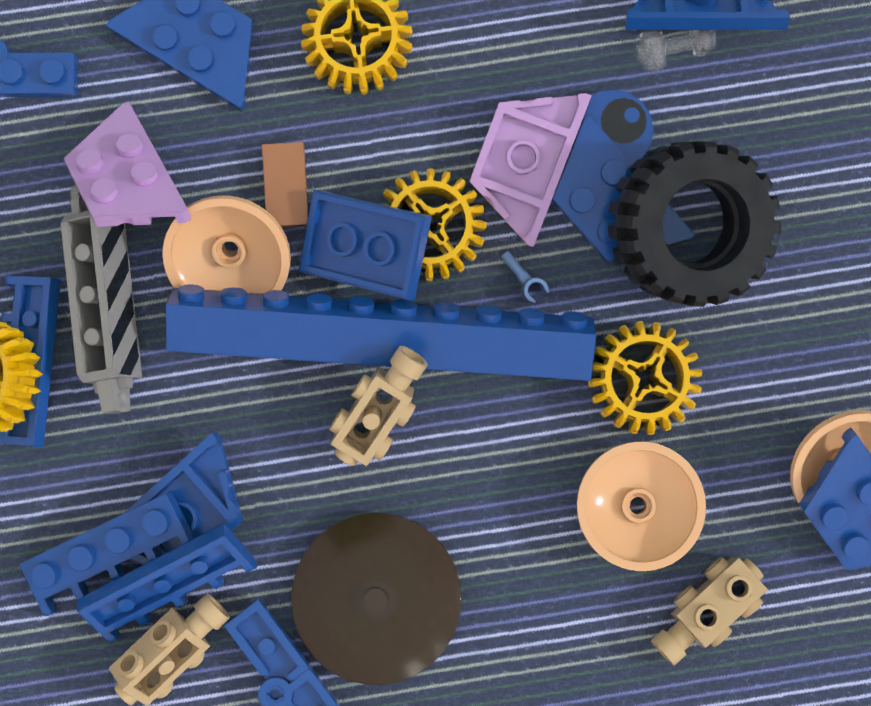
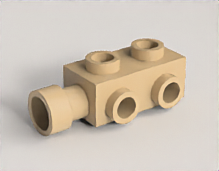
M399 346L390 359L392 366L388 372L378 366L372 377L364 374L351 395L356 398V401L349 411L342 408L330 425L329 430L334 433L331 445L336 447L334 453L344 463L355 466L357 462H360L367 467L373 457L380 461L393 441L392 438L388 437V434L394 425L398 424L403 427L411 417L416 405L411 403L414 388L409 385L413 380H418L428 366L427 361L412 349ZM382 389L392 395V397L384 400L378 396L377 392ZM363 422L364 427L369 429V431L361 433L357 431L355 425Z
M720 557L705 570L704 574L708 579L697 590L690 585L673 600L677 608L671 615L677 622L667 632L662 629L651 640L654 647L672 666H675L687 655L685 650L694 641L704 648L710 644L713 647L721 644L732 633V629L729 626L741 615L743 618L749 617L763 604L760 597L768 591L760 581L764 575L749 559L745 558L742 561L740 558L731 557L726 561L723 557ZM737 580L742 581L745 586V590L740 596H735L731 589L732 584ZM706 609H710L714 616L713 621L709 625H703L700 621V615Z
M206 593L194 604L195 610L187 618L171 608L109 667L118 683L114 686V689L124 702L132 706L138 700L148 706L154 699L164 698L172 690L173 681L187 668H195L202 662L205 651L210 647L204 636L213 628L218 630L230 619L227 611L210 594Z

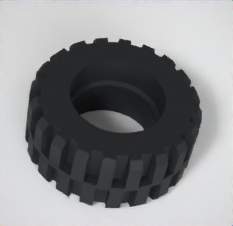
M715 142L671 143V146H660L649 151L647 159H638L629 167L633 173L630 178L621 177L615 188L622 192L619 201L611 200L608 213L616 214L615 225H608V236L617 241L618 246L612 249L616 261L625 264L624 274L631 281L639 283L640 289L674 303L692 307H704L706 303L718 305L728 302L729 294L742 295L750 289V285L747 282L750 278L759 280L767 269L762 264L765 258L773 259L777 250V246L772 245L774 233L781 234V221L774 220V211L780 209L778 196H771L767 191L773 185L767 173H756L758 163L750 156H739V149L729 145H717ZM690 183L705 184L714 192L720 202L723 213L722 232L716 246L707 256L695 263H683L674 258L665 243L663 236L664 213L671 198L682 187Z

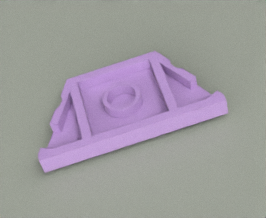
M587 93L555 98H536L535 100L499 102L469 182L520 238L531 247L535 245L592 96Z
M129 101L118 107L64 158L66 166L96 227L118 226L123 223L149 225L152 221L151 217L175 216L177 223L191 221L189 211Z

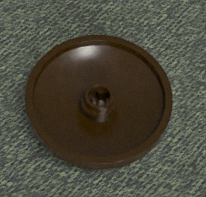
M387 513L362 514L350 517L331 526L309 546L294 576L291 595L292 614L297 632L309 653L327 670L356 683L367 685L391 684L406 680L422 672L446 649L459 621L461 587L455 565L442 543L427 529L414 521L398 515Z

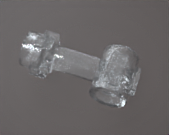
M650 30L639 35L640 43L636 44L637 60L642 63L644 70L652 71L666 67V56L690 50H693L696 57L707 55L706 51L716 48V35L714 30H691L689 34L665 39L663 31Z

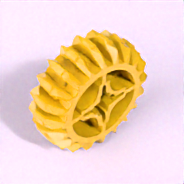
M317 0L321 11L308 8L306 12L307 17L313 23L302 24V33L308 38L301 41V47L303 51L310 52L305 57L307 65L317 66L314 72L315 77L320 80L330 74L328 87L331 89H335L340 81H343L345 94H351L353 84H359L362 95L368 93L367 83L373 82L378 90L383 89V75L389 80L395 81L397 79V72L393 66L398 68H405L407 66V59L402 54L412 52V43L405 39L413 35L412 27L403 25L408 20L407 11H396L399 6V0H387L386 2H384L385 0ZM360 11H367L378 16L387 26L380 27L379 23L371 24L364 21ZM347 12L345 24L340 28L332 29L331 34H325L331 22ZM353 23H357L358 33L362 34L360 55L357 54L356 45L352 44ZM390 42L385 54L379 60L367 66L369 52L382 47V43ZM334 50L335 53L349 55L353 59L354 67L344 66L336 62L326 51Z
M432 168L427 169L426 181H420L417 171H411L412 185L407 186L403 179L397 178L395 184L400 192L398 195L389 189L383 192V196L391 203V207L401 209L407 204L413 212L432 216L431 221L441 219V223H437L438 236L429 230L427 243L432 244L443 255L423 258L421 269H426V282L433 281V269H440L443 280L449 279L450 275L447 266L450 264L453 265L458 273H462L465 267L460 257L463 256L468 261L473 262L477 256L468 246L482 247L484 239L473 234V232L486 230V222L473 220V218L484 213L483 205L469 206L477 198L476 191H469L462 196L461 192L466 183L464 179L460 178L452 187L448 185L451 173L444 171L441 182L434 181L435 173ZM425 194L439 195L447 198L451 203H445L440 207L432 208L427 206L422 199H418L417 196ZM461 212L465 232L459 244L454 248L449 242L445 227L453 220L455 215Z
M642 321L636 322L634 324L633 336L629 328L623 325L618 328L621 341L612 334H608L604 338L606 344L611 349L610 351L603 347H597L594 351V354L604 361L603 364L593 362L592 372L600 373V378H593L591 381H587V385L591 388L601 386L602 393L594 395L591 400L594 404L603 400L607 401L609 405L600 412L603 418L608 417L614 411L618 413L613 423L614 427L621 428L626 419H629L630 434L638 433L641 422L644 423L646 435L655 434V421L658 422L663 431L670 430L671 422L668 417L669 415L680 423L685 420V415L679 406L689 410L694 409L696 403L688 398L686 394L701 393L702 388L699 385L690 384V378L702 376V370H689L688 363L698 359L697 353H691L687 356L683 355L681 351L688 346L689 341L683 339L674 345L671 341L676 335V330L673 328L668 329L664 336L660 337L661 326L658 322H654L651 325L649 334H646L645 325ZM643 344L655 347L643 363H637L631 359L626 360L619 356L625 348L632 345ZM665 355L670 358L676 371V389L672 387V383L668 382L662 374ZM652 365L649 379L656 386L651 387L649 384L644 386L643 389L638 390L640 378L635 375L636 372L634 370L638 369L639 372H642ZM612 368L617 369L618 373L628 383V390L624 396L625 400L623 403L617 397L612 385ZM647 393L657 395L658 397L663 396L670 400L666 406L654 413H642L634 410L637 403L641 402Z
M0 322V432L13 430L14 423L25 421L24 410L35 408L31 401L32 394L42 392L35 386V379L43 375L34 367L41 358L31 352L34 343L24 338V332L7 325L5 322Z

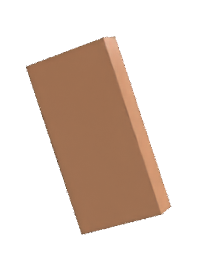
M304 142L262 144L266 211L275 218L281 228L306 227L309 212Z

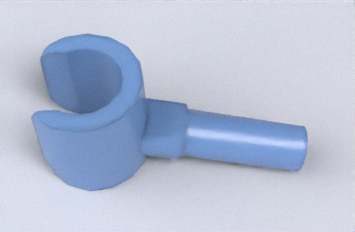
M509 251L501 256L521 283L520 292L526 301L536 303L528 293L529 286L534 282L540 286V289L545 294H548L547 283L543 279L532 278Z

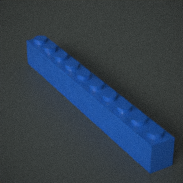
M194 284L173 288L166 303V351L391 367L390 359L399 346H405L422 356L428 363L426 369L586 381H591L596 342L594 317H587L585 314L576 311H568L562 315L545 314L543 311L533 308L522 309L519 312L502 311L500 308L491 305L480 306L477 309L459 308L458 305L449 302H441L434 306L417 305L414 301L406 299L386 303L374 302L373 299L364 296L352 297L349 300L332 299L329 295L321 293L310 294L307 297L289 296L288 293L279 290L259 294L247 293L242 288L230 287L222 291L204 290L202 286Z

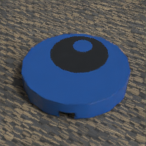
M615 89L599 91L591 96L582 121L590 115L632 164L638 159H642L650 149L654 134L652 117L643 102L628 92Z

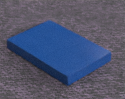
M313 189L298 272L406 300H415L432 216Z

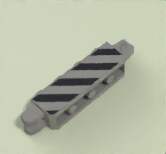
M75 185L70 191L72 214L66 215L62 219L61 232L76 372L82 383L93 384L95 394L99 395L102 413L117 414L130 411V388H133V380L142 378L125 223L118 226L96 227Z

